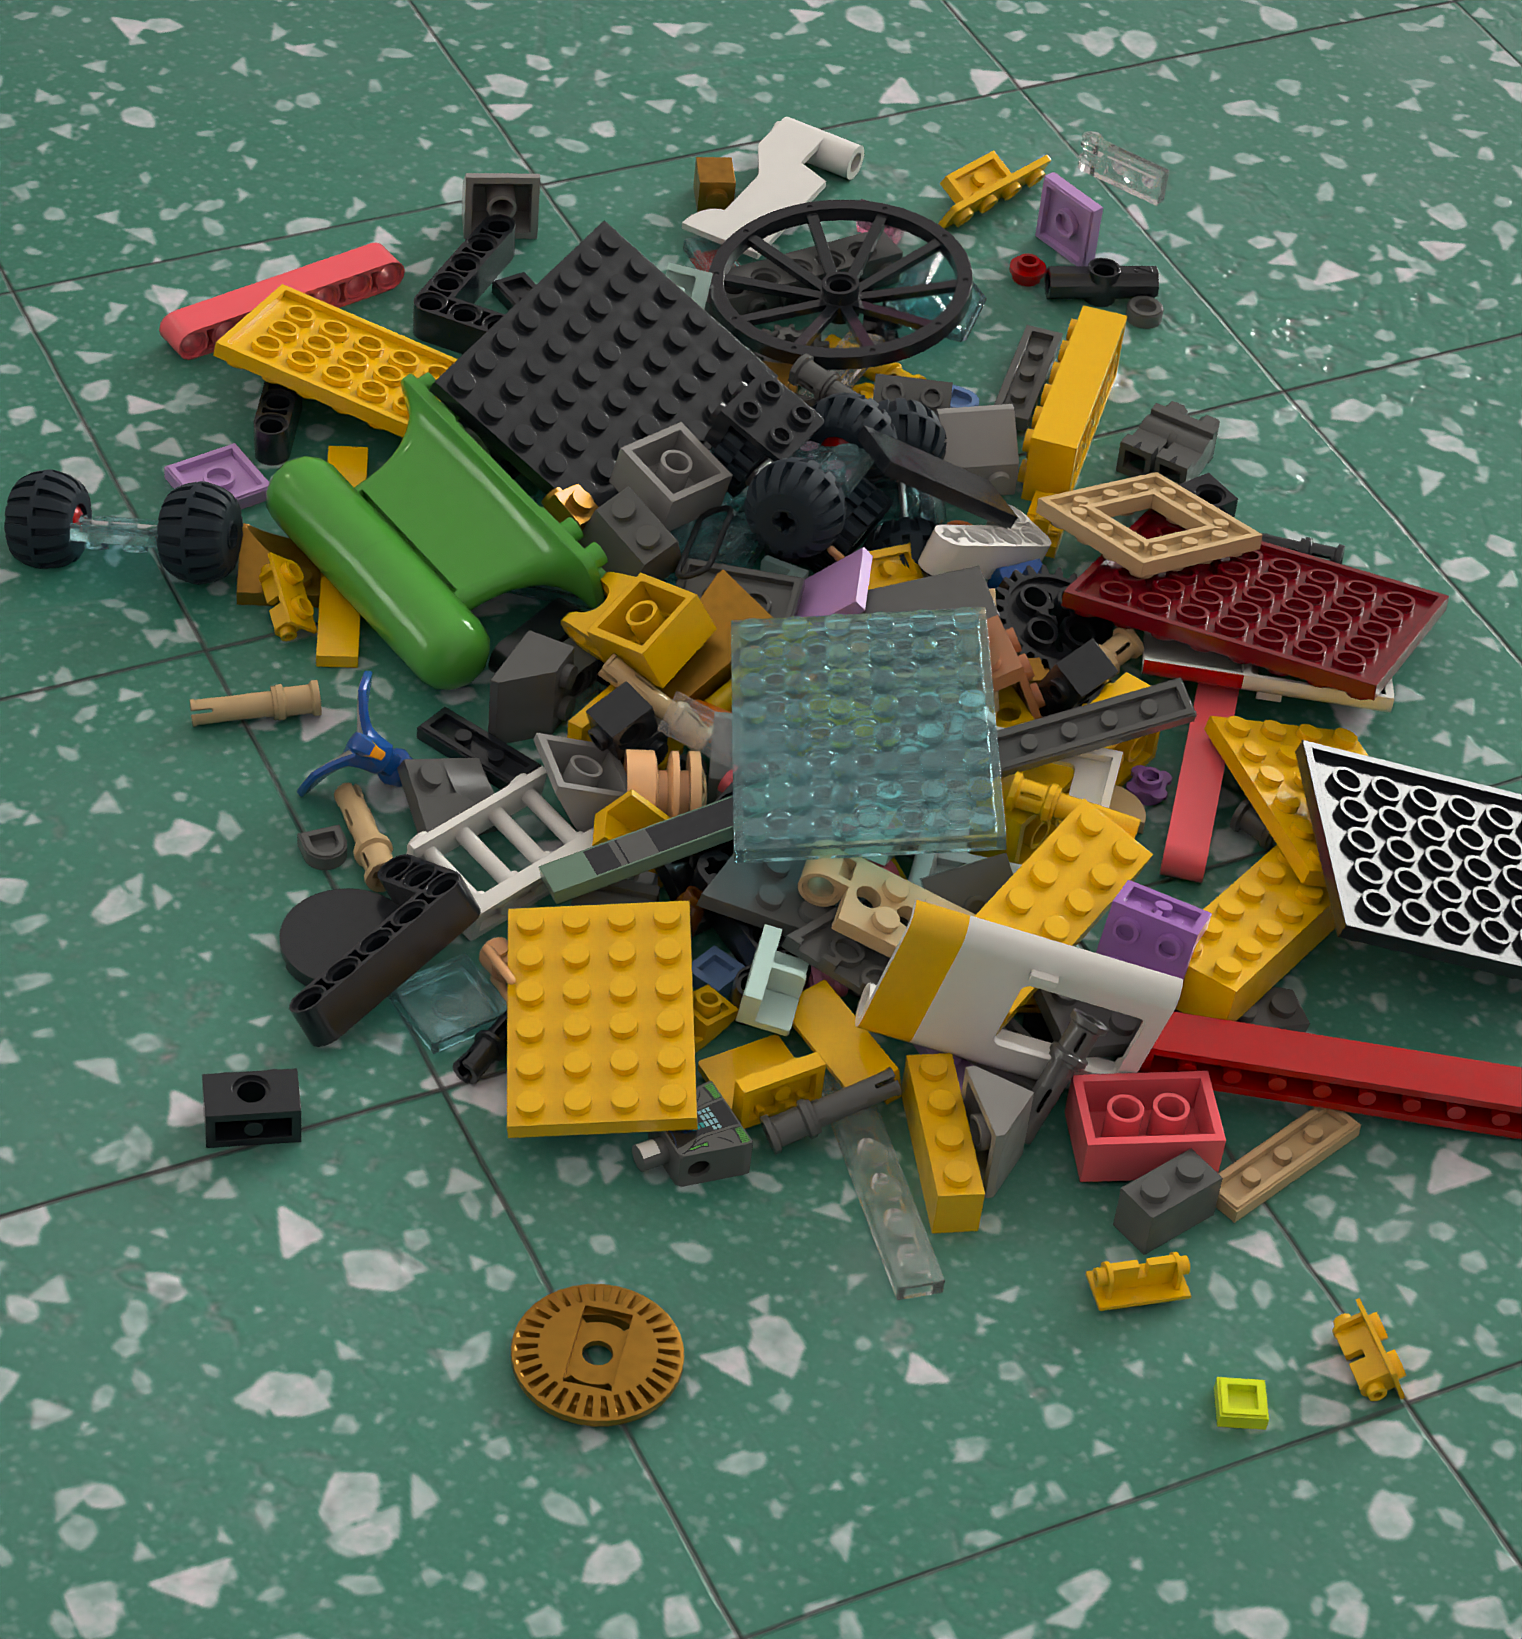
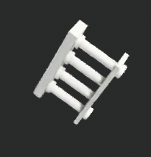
M543 766L529 774L522 773L516 776L507 787L428 833L426 831L418 833L407 845L406 854L457 871L459 874L460 872L443 855L462 845L498 883V885L486 892L477 891L462 876L481 909L479 918L462 932L470 941L475 940L508 920V909L527 908L550 894L541 879L539 866L593 847L594 827L585 833L583 831L576 832L541 796L547 777L546 769ZM528 806L565 845L553 852H544L510 816ZM495 826L522 853L531 865L520 872L516 870L510 871L477 835Z

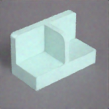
M765 924L755 951L736 1021L787 1036L790 1033L799 998L805 985L809 964L799 957L776 951L782 929Z

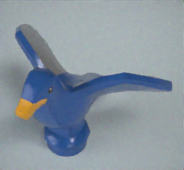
M364 671L359 684L357 695V731L349 739L341 755L310 773L297 790L299 796L303 797L328 775L348 766L378 774V777L384 784L402 787L397 768L404 759L413 758L409 756L405 749L393 748V745L381 737L371 725L368 703L372 671Z

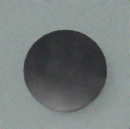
M353 888L327 890L302 900L286 915L280 929V951L286 963V969L296 980L307 986L395 912L399 906L393 900L381 894Z

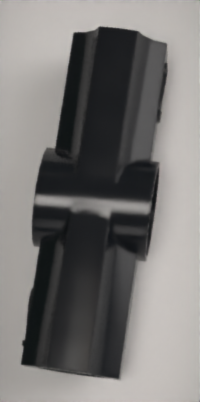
M1095 258L1088 263V266H1048L1044 276L1046 299H1084L1088 304L1095 307H1108L1115 302V299H1132L1137 296L1155 298L1158 297L1159 272L1157 266H1119L1114 260L1108 258Z

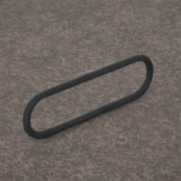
M717 506L707 510L698 517L676 567V577L683 580L692 579L711 569L734 515V509L731 506ZM728 512L706 565L691 573H681L702 522L715 513Z

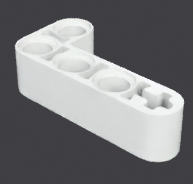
M1009 505L1018 517L1011 529H1006L990 521H987L986 525H936L918 560V564L925 572L932 576L980 566L984 578L991 579V575L997 568L1039 558L1042 562L1052 543L1050 538L1022 511Z

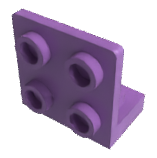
M1128 880L1112 902L1096 953L1175 976L1184 981L1195 946L1207 930L1212 913Z

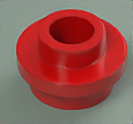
M1022 254L1011 260L1009 270L1015 283L1031 287L1039 284L1045 276L1046 265L1036 255Z

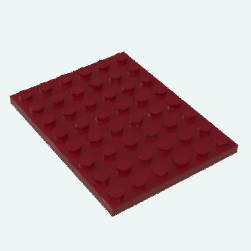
M1148 509L1129 527V529L1146 539L1186 530L1180 525L1168 522L1165 516L1153 509ZM1261 541L1260 549L1242 553L1239 557H1225L1213 560L1210 564H1196L1183 567L1181 571H1167L1154 574L1153 577L1146 579L1131 575L1128 569L1114 561L1105 559L1103 554H1101L1064 590L1061 606L1073 609L1080 616H1096L1112 621L1115 626L1120 628H1136L1149 632L1154 638L1159 640L1179 641L1189 644L1193 650L1199 652L1212 651L1228 656L1235 663L1255 664L1267 668L1270 673L1278 676L1291 675L1306 680L1308 684L1314 687H1330L1344 691L1349 697L1357 700L1370 699L1374 701L1446 611L1449 596Z

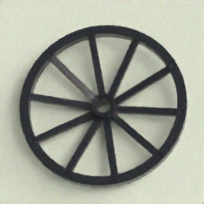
M814 201L788 206L760 216L738 229L722 244L714 256L709 272L713 273L709 288V299L713 313L718 322L747 348L763 356L794 365L803 354H810L813 356L814 362L825 370L877 367L895 363L924 352L946 338L960 324L970 307L972 299L973 273L967 253L952 234L920 214L904 208L872 201ZM845 220L873 223L848 272H837L820 222ZM808 224L825 277L823 280L819 279L763 239L779 231ZM886 226L908 232L927 242V244L859 283V279ZM751 247L810 289L731 275L728 272L739 256ZM938 252L948 261L956 277V280L872 291ZM724 286L806 302L739 315L727 298ZM954 293L950 303L934 320L873 304ZM821 312L794 343L769 335L755 327V325ZM859 314L917 329V331L889 342L874 345L858 317ZM830 323L838 325L847 324L860 347L824 348L810 345Z

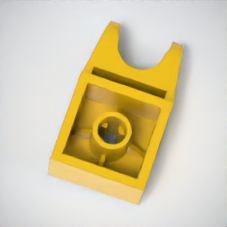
M615 572L605 573L600 580L604 595L607 597L606 600L594 610L570 612L561 620L563 629L583 650L603 663L615 653L636 672L661 688H664L674 678L676 673L717 630L697 594L640 573L637 577Z

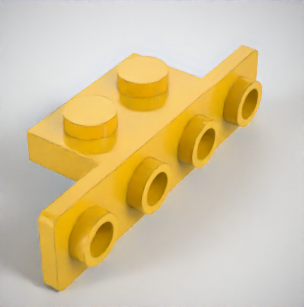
M993 150L945 176L940 185L955 205L949 209L938 225L944 229L952 224L959 227L966 223L974 215V212L978 210L981 214L987 212L998 202V199L1003 197L1005 201L1009 200L1025 184L1029 188L1036 185L1046 175L1043 170L1052 160L1048 155H1045L1011 173Z

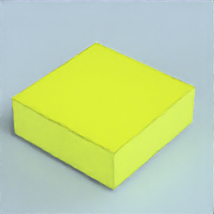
M1216 1377L1214 1396L1217 1427L1266 1430L1269 1414L1265 1380Z

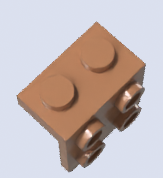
M996 615L951 634L979 698L1016 684L1027 709L1034 719L1042 718L1039 708L1046 705L1037 683L1029 684L1028 682L1033 680L1035 675L1026 654L1017 655V652L1022 651L1013 627L1005 630L999 616Z

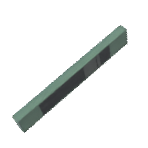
M784 776L539 866L540 876L555 903L559 904L804 813L803 804Z

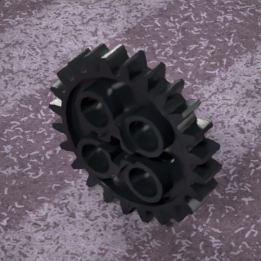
M1028 565L1023 573L1014 570L1010 578L1004 577L999 587L995 590L996 608L1000 615V621L1005 630L1013 627L1021 645L1022 651L1017 652V655L1025 653L1027 658L1040 657L1043 667L1048 668L1049 671L1057 662L1091 639H1094L1097 644H1104L1113 636L1112 630L1115 625L1112 621L1100 617L1080 616L1073 609L1061 606L1063 592L1077 579V574L1073 573L1069 579L1064 578L1060 567L1057 568L1053 575L1049 573L1046 565H1042L1037 573Z

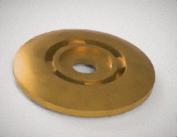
M606 1284L576 1285L560 1289L545 1296L525 1312L517 1324L511 1343L513 1373L526 1396L547 1413L564 1421L586 1426L621 1425L652 1413L662 1406L678 1386L684 1364L682 1338L670 1316L658 1304L644 1295L626 1288ZM599 1345L609 1349L613 1357L606 1364L593 1365L588 1363L582 1354L588 1347Z

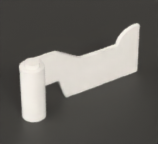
M784 117L781 121H777L769 134L759 143L758 176L725 210L706 209L699 211L682 222V229L722 245L738 229L760 216L788 206L812 202L826 187V181L805 166V163L851 180L857 175L862 165L864 147L793 118ZM785 230L774 233L763 240L772 245ZM751 247L743 253L755 259H759L761 256L760 253Z

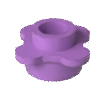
M1137 765L1131 769L1133 778L1132 781L1127 783L1126 790L1133 793L1143 805H1156L1167 798L1168 792L1165 789L1172 782V776L1168 772L1143 765Z

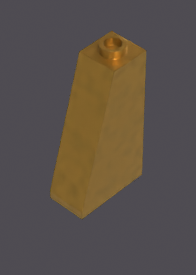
M724 569L715 576L700 598L717 630L664 688L655 685V687L676 703L681 701L690 705L695 699L704 701L737 673L764 653L763 648L769 640L776 641L782 636L778 622Z

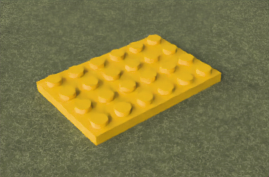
M284 284L280 285L216 342L213 356L226 361L228 365L234 368L250 371L261 376L266 382L280 384L296 391L303 398L315 399L331 406L338 413L352 415L367 422L368 425L375 429L386 430L402 438L407 430L409 414L401 388V380L409 374L419 378L427 372L437 380L458 360Z
M1210 716L1204 728L1205 732L1302 885L1326 887L1295 751L1301 741L1306 740L1369 756L1358 741V737L1350 730L1344 728L1333 730L1316 728L1309 724H1301L1300 726L1281 724L1274 720L1262 722L1245 720L1238 716H1229L1228 718Z
M690 901L508 909V968L516 978V982L512 985L508 984L507 988L508 1138L697 1130Z

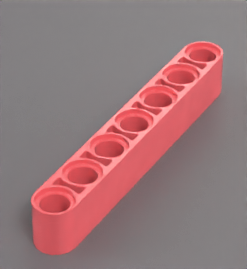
M377 242L370 243L175 310L163 318L159 332L183 359H196L213 353L216 342L282 284L337 308H341L395 288L401 283L405 269L382 244Z
M1198 683L1193 705L1197 716L1194 722H1190L1160 875L1199 883L1203 881L1225 769L1224 760L1204 728L1210 716L1227 718L1235 716L1239 689Z

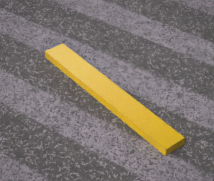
M328 446L327 462L332 464L355 487L367 479L368 447ZM322 573L316 666L358 668L361 615Z

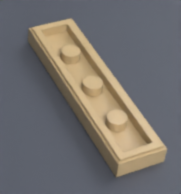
M1313 1107L1218 1173L1223 1180L1216 1208L1234 1223L1356 1138L1359 1135L1361 1124L1344 1111Z

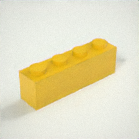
M951 1053L906 1055L901 1087L902 1101L931 1232L935 1234L978 1231L985 1192L953 1055Z

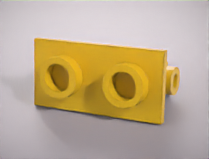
M271 552L268 553L270 564H266L261 568L259 581L262 585L267 604L274 605L280 601L279 604L269 610L275 635L279 636L282 641L287 642L294 640L297 637L296 632L300 629L313 634L317 633L313 618L314 609L307 598L301 568L292 560Z
M1171 1252L1166 1256L1146 1258V1263L1139 1264L1138 1260L1116 1263L1104 1261L1100 1267L1086 1271L1085 1274L1099 1311L1191 1299V1293L1183 1276L1190 1273V1262L1187 1255L1180 1256L1178 1252Z
M1355 1299L1360 1313L1353 1316L1347 1313L1337 1316L1333 1321L1332 1333L1337 1339L1347 1361L1362 1354L1365 1356L1349 1363L1359 1390L1370 1401H1379L1387 1395L1388 1390L1395 1388L1400 1399H1404L1405 1396L1399 1379L1407 1375L1395 1349L1386 1352L1381 1341L1388 1339L1380 1317L1377 1312L1368 1315L1361 1299Z

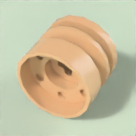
M625 750L623 768L627 775V792L631 789L635 790L671 818L706 805L707 782L702 767L700 751H688L686 770H680L679 751H671L666 770H658L655 750Z

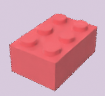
M1208 1071L1073 1075L1071 1078L1065 1107V1117L1080 1182L1136 1180L1191 1148L1217 1173L1219 1172L1226 1138Z

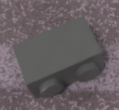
M1191 1148L1123 1186L1120 1190L1113 1225L1145 1255L1213 1216L1223 1178Z

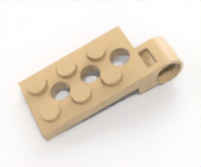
M830 843L817 844L811 848L798 882L800 895L813 905L828 907L840 901L831 929L889 958L892 957L907 927L900 922V917L910 921L913 905L916 900L970 916L976 915L840 846ZM857 897L868 900L873 908L863 905Z

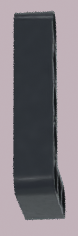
M503 214L487 216L415 296L413 304V334L416 338L463 355L505 315L475 305L474 303L514 257L516 224L511 217Z
M409 854L396 856L379 869L377 874L380 882L391 900L399 908L301 990L289 1004V1010L314 1047L326 1046L339 1039L479 918L481 909L462 876L457 871Z

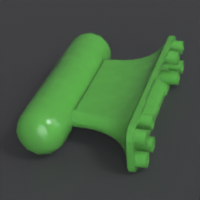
M427 372L419 378L409 374L401 380V388L409 414L407 430L396 451L381 468L369 478L353 487L332 464L321 458L304 456L287 461L271 476L266 491V507L273 520L422 682L434 689L453 690L471 684L485 670L489 656L490 638L480 620L471 610L509 591L543 585L571 592L590 608L596 609L605 601L600 578L606 573L601 567L608 563V559L603 549L596 542L589 544L585 548L577 542L583 538V533L573 518L568 517L559 523L544 507H540L467 433L462 424L457 421L460 418L429 391L436 380Z

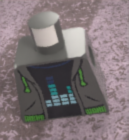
M709 1081L696 1087L697 1130L648 1132L647 1141L632 1146V1155L637 1168L641 1172L663 1165L674 1184L684 1187L749 1173L753 1141L714 1083Z

